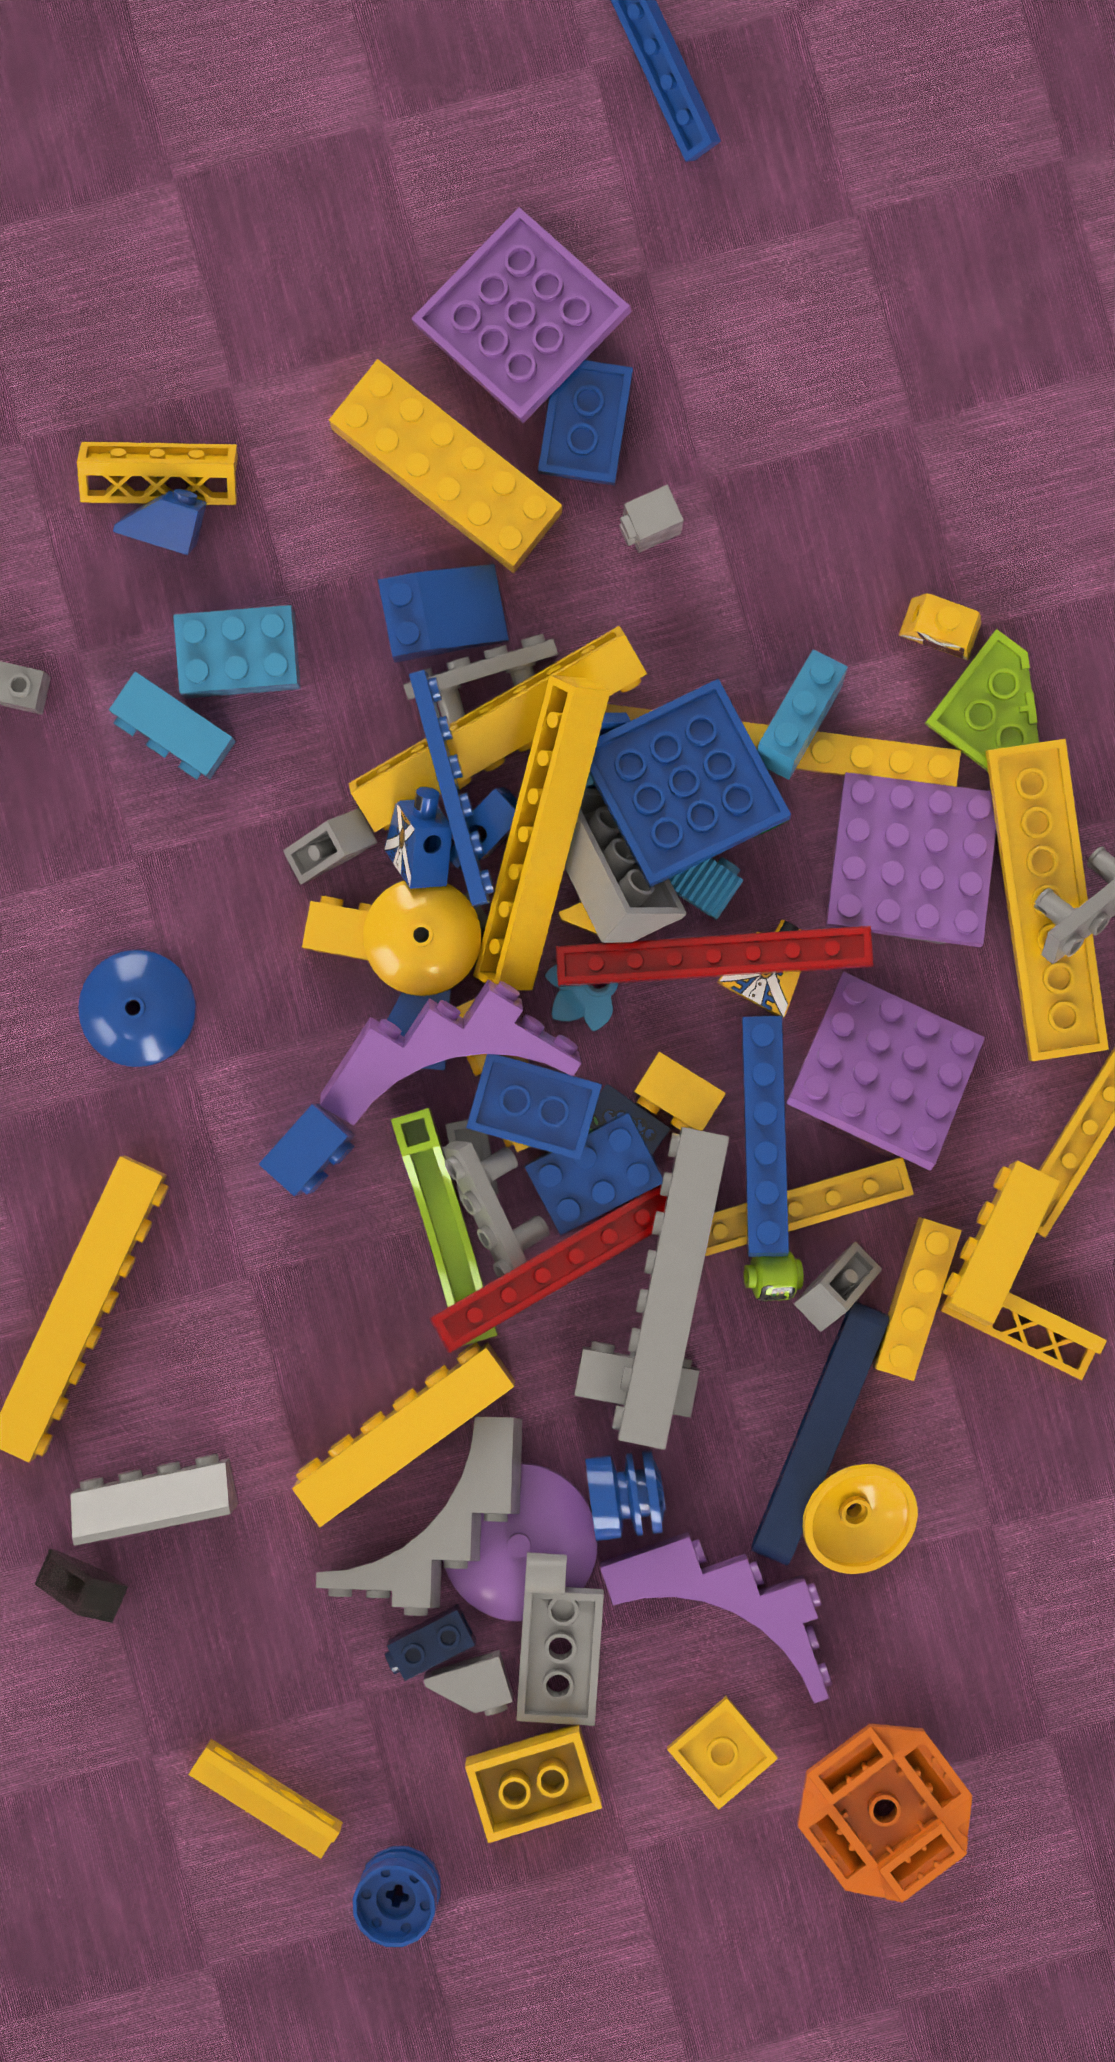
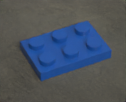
M584 360L550 395L538 474L615 486L633 367Z
M487 1054L466 1128L581 1161L602 1084L505 1056Z
M629 1111L588 1132L581 1161L548 1152L524 1165L560 1236L661 1185L663 1175Z

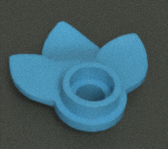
M557 964L545 974L547 980L560 989L552 1008V1018L554 1020L569 1022L584 1016L585 1022L592 1031L600 1029L609 1021L613 1012L611 996L615 993L618 983L606 984L601 989H596L592 985L559 987Z

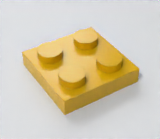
M727 1696L667 1746L669 1753L718 1810L778 1759L776 1753Z

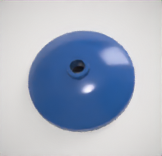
M129 950L108 957L89 974L79 997V1020L85 1037L102 1056L120 1065L145 1067L168 1059L184 1045L194 1026L196 1000L188 978L174 962L154 952ZM133 1000L138 1001L141 1006L140 1012L136 1015H130L127 1011L128 1003Z

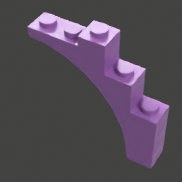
M488 979L463 1018L459 1016L461 1012L452 1004L444 1000H440L437 1003L430 998L405 1036L400 1035L402 1031L392 1022L381 1019L379 1022L370 1017L321 1092L320 1106L350 1124L355 1125L372 1102L396 1082L423 1067L455 1057L478 1054L512 1055L546 1063L571 1076H574L582 1063L580 1053L577 1051L578 1046L573 1041L560 1034L556 1038L544 1031L545 1027L541 1022L530 1015L525 1014L523 1018L520 1017L523 1011L522 999L519 998L520 993L515 988L502 981L497 985Z
M688 1532L600 1562V1569L613 1605L642 1598L677 1597L706 1602L733 1612L761 1629L785 1652L801 1674L814 1704L829 1699L825 1687L831 1686L832 1682L825 1662L817 1665L813 1650L820 1647L812 1625L804 1627L803 1624L818 1619L815 1607L821 1606V1602L814 1583L807 1585L803 1575L758 1590L757 1586L764 1584L757 1561L749 1563L746 1554H742L701 1568L700 1564L707 1562L699 1539L691 1541Z

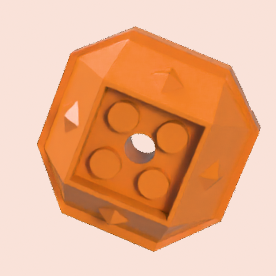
M869 1723L806 1770L797 1826L845 1891L883 1897L887 1900L903 1903L966 1856L972 1794L923 1728ZM882 1799H888L894 1803L893 1810L885 1816H879L873 1812L875 1804Z

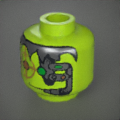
M789 1251L788 1256L752 1257L750 1265L744 1266L743 1278L745 1287L751 1288L754 1296L759 1301L790 1300L795 1296L797 1290L802 1289L804 1273L801 1260L795 1258L793 1253Z

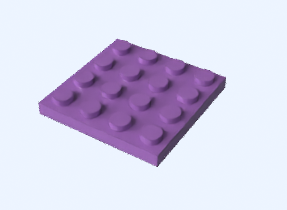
M519 207L424 304L411 320L431 341L519 421L524 423L632 311L628 303Z
M845 772L826 927L871 926V933L982 947L996 834L991 791Z
M843 971L786 1104L931 1171L936 1164L985 1037Z

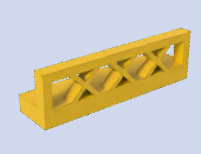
M81 442L77 458L80 502L146 504L168 491H173L164 484L170 477H181L190 485L185 490L195 493L197 499L207 502L206 505H236L235 472L238 460L237 444ZM88 475L103 476L112 485L106 490H89ZM131 476H142L151 485L145 491H135L125 482ZM209 478H227V492H212L203 483Z
M1010 1292L1002 1307L1011 1311L1016 1326L1003 1331L994 1329L992 1325L985 1326L945 1306V1301L940 1311L1080 1380L1083 1379L1095 1353L1101 1354L1107 1340ZM1018 1314L1031 1321L1021 1324ZM1039 1324L1046 1328L1051 1344L1035 1349L1028 1345L1023 1329ZM1018 1331L1021 1342L1008 1335ZM1053 1332L1065 1337V1339L1056 1342ZM1075 1342L1086 1347L1077 1369L1063 1363L1059 1346ZM1053 1349L1056 1359L1043 1352Z
M210 1739L188 1774L320 1859L331 1842L334 1843L341 1831L342 1821L213 1739Z

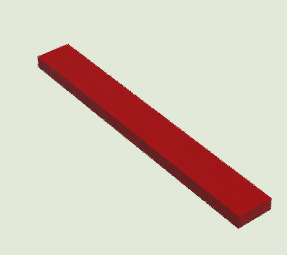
M871 926L556 946L559 987L874 967Z
M661 1185L641 1194L430 1317L429 1319L448 1353L458 1349L652 1235L656 1211L664 1212L667 1196L660 1195Z

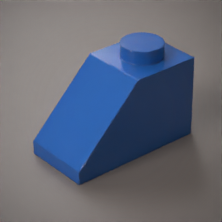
M175 489L174 492L168 491L124 515L114 524L113 532L188 555L197 545L207 502L197 499V495L188 490Z

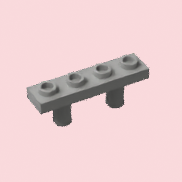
M539 634L521 640L523 647L509 652L506 645L484 651L485 659L470 663L468 656L447 662L448 670L433 674L431 668L423 669L428 673L429 679L437 678L442 695V700L438 701L442 717L447 716L449 724L465 715L458 691L462 683L506 671V673L511 674L513 684L516 686L535 675L533 666L536 665L535 661L558 655L554 639L545 640L544 635ZM411 681L403 683L408 700L415 698Z
M1103 846L1097 848L1090 855L1087 867L1099 874L1108 885L1079 908H1073L1055 894L1051 888L1044 890L1035 901L1034 908L1042 912L1056 925L1048 932L1041 954L1052 964L1056 963L1064 955L1070 957L1075 954L1085 938L1090 934L1096 936L1101 933L1108 925L1110 918L1115 915V857L1107 852Z
M452 1141L441 1149L447 1159L445 1160L446 1170L457 1181L463 1193L461 1195L462 1204L473 1215L479 1227L477 1230L479 1240L485 1248L489 1249L495 1261L493 1269L499 1278L525 1263L527 1260L523 1251L549 1236V1228L543 1218L534 1216L512 1230L491 1186V1182L518 1166L517 1159L509 1148L503 1147L480 1161L471 1142Z

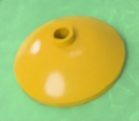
M404 880L386 889L371 906L364 924L363 945L370 966L387 985L405 994L430 996L453 988L472 970L481 947V927L477 913L470 901L452 885L447 883V886L410 889ZM418 928H425L429 932L428 939L423 943H419L414 939V932Z
M875 1464L850 1466L828 1477L811 1495L803 1515L804 1539L813 1556L831 1570L846 1574L873 1571L892 1561L907 1546L916 1528L918 1507L912 1489L895 1471ZM857 1503L853 1509L847 1510L851 1505Z

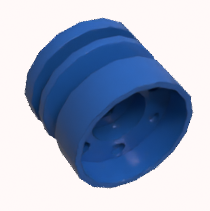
M652 1450L642 1451L644 1469L638 1470L634 1469L632 1452L626 1453L625 1471L622 1472L616 1471L611 1455L585 1458L596 1541L622 1538L624 1519H631L637 1536L643 1535L641 1517L650 1516L653 1534L663 1533L662 1522L664 1510H666L661 1471H659L653 1458Z
M391 1846L377 1852L366 1863L352 1898L353 1916L359 1930L372 1942L385 1947H404L418 1941L429 1930L441 1896V1877L435 1863L422 1851L409 1846ZM396 1885L403 1886V1896L396 1895Z

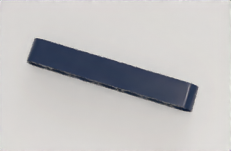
M857 1301L846 1312L760 1521L750 1551L783 1565H789L803 1533L802 1523L806 1505L813 1492L826 1477L885 1333L890 1317L888 1314Z

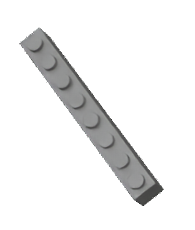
M681 1127L680 1134L672 1133L668 1156L675 1158L672 1173L664 1172L660 1195L667 1196L664 1212L656 1211L652 1234L659 1235L656 1251L648 1250L644 1273L651 1274L648 1290L640 1289L636 1312L643 1313L640 1329L632 1327L628 1351L635 1352L632 1368L624 1366L620 1390L627 1391L624 1407L616 1405L612 1429L619 1430L618 1440L666 1449L729 1136Z

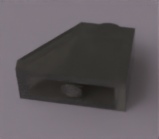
M51 1548L35 1582L37 1587L76 1615L113 1623L128 1586L108 1572Z

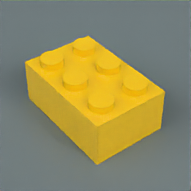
M580 1725L566 1726L466 1757L465 1769L488 1843L602 1808V1797Z

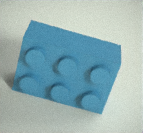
M291 605L173 615L179 693L185 699L301 689L295 612Z

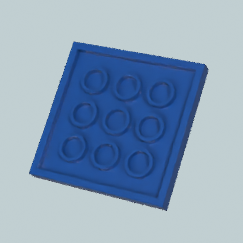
M719 678L598 738L589 774L649 888L791 818V813Z

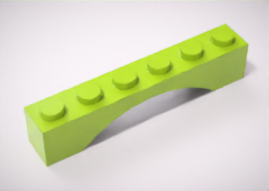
M426 1108L393 1118L391 1122L427 1232L447 1307L482 1288L484 1283L452 1177L445 1167L446 1157L441 1149L442 1144L431 1108ZM497 1326L464 1345L497 1336Z

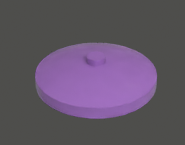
M521 1463L520 1514H508V1522L484 1521V1513H481L480 1561H468L467 1569L445 1568L450 1581L459 1594L479 1611L502 1620L523 1621L527 1552L567 1555L565 1587L584 1588L594 1568L598 1548L590 1506L578 1488L563 1475L544 1466Z

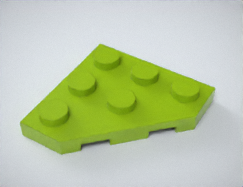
M996 629L924 723L987 772L986 750L1039 743L1038 721L1034 693L1031 687L1028 652Z

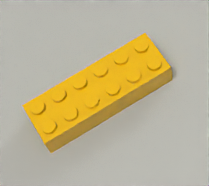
M379 359L374 362L329 419L331 429L513 574L562 514L561 503Z
M477 1342L467 1347L458 1354L456 1359L459 1363L450 1370L445 1365L441 1366L426 1378L424 1383L427 1386L416 1393L414 1388H411L394 1401L395 1403L392 1404L394 1410L385 1416L382 1411H379L362 1424L363 1426L360 1428L362 1433L353 1439L350 1434L346 1435L330 1447L331 1449L328 1451L330 1457L323 1462L316 1457L298 1470L299 1472L295 1475L298 1480L292 1487V1490L319 1527L330 1521L514 1387V1377L488 1342L482 1347Z

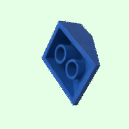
M495 564L415 572L378 579L391 653L395 663L509 641Z

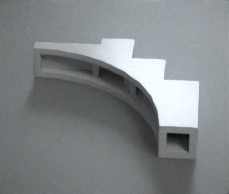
M475 1417L471 1449L462 1477L446 1506L430 1525L403 1548L376 1562L348 1570L316 1572V1588H328V1596L352 1597V1589L366 1590V1598H390V1591H392V1607H404V1615L427 1616L428 1608H439L442 1560H444V1568L467 1569L468 1561H480L481 1513H484V1521L508 1522V1514H520L523 1419L512 1417Z

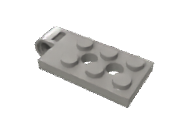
M527 1552L516 1721L595 1726L604 1589L565 1587L567 1555ZM560 1637L570 1641L572 1647L565 1654H556L549 1647L551 1641ZM554 1675H562L569 1681V1686L565 1690L557 1692L548 1687L547 1681Z

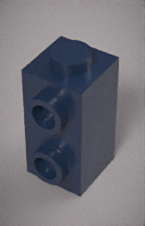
M459 1604L389 1639L387 1644L389 1651L384 1654L394 1674L400 1672L404 1681L475 1646L476 1637Z

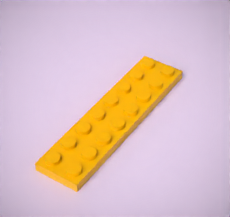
M1066 739L986 750L1029 1061L1109 1050L1093 934L1084 939L1083 944L1075 954L1070 957L1064 955L1056 963L1052 964L1041 954L1048 932L1056 925L1042 912L1034 908L1036 899L1047 888H1051L1055 894L1073 908H1079L1088 901Z

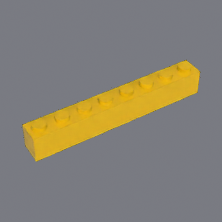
M620 626L610 630L450 724L453 739L446 741L450 756L457 754L461 764L463 777L457 779L459 789L469 784L472 780L471 776L483 769L488 772L502 765L507 755L516 750L523 752L532 747L550 675L586 678L611 690L609 696L619 690L622 693L630 691L641 683V678L647 675ZM426 738L348 783L351 795L374 832L382 828L389 830L395 804L400 800H415L418 788L430 787L441 794Z
M549 676L473 974L475 978L484 983L489 979L497 985L500 981L505 982L516 990H533L611 690L586 678Z
M125 1155L119 1157L0 1412V1450L28 1463L34 1460L37 1455L44 1456L53 1435L47 1433L53 1419L60 1421L68 1406L69 1399L64 1397L70 1383L77 1385L86 1367V1364L81 1362V1359L87 1348L94 1349L103 1328L97 1326L103 1312L110 1314L117 1301L119 1292L114 1291L120 1276L126 1279L133 1267L136 1257L130 1254L136 1241L143 1243L151 1228L152 1221L147 1219L153 1205L160 1207L169 1188L168 1185L163 1184L167 1177L166 1174Z

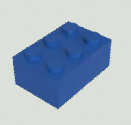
M312 1104L258 1165L293 1196L302 1193L308 1195L312 1192L314 1193L329 1176L324 1172L330 1163L333 1165L340 1164L355 1146L350 1141L355 1134L331 1112L321 1107L320 1104Z

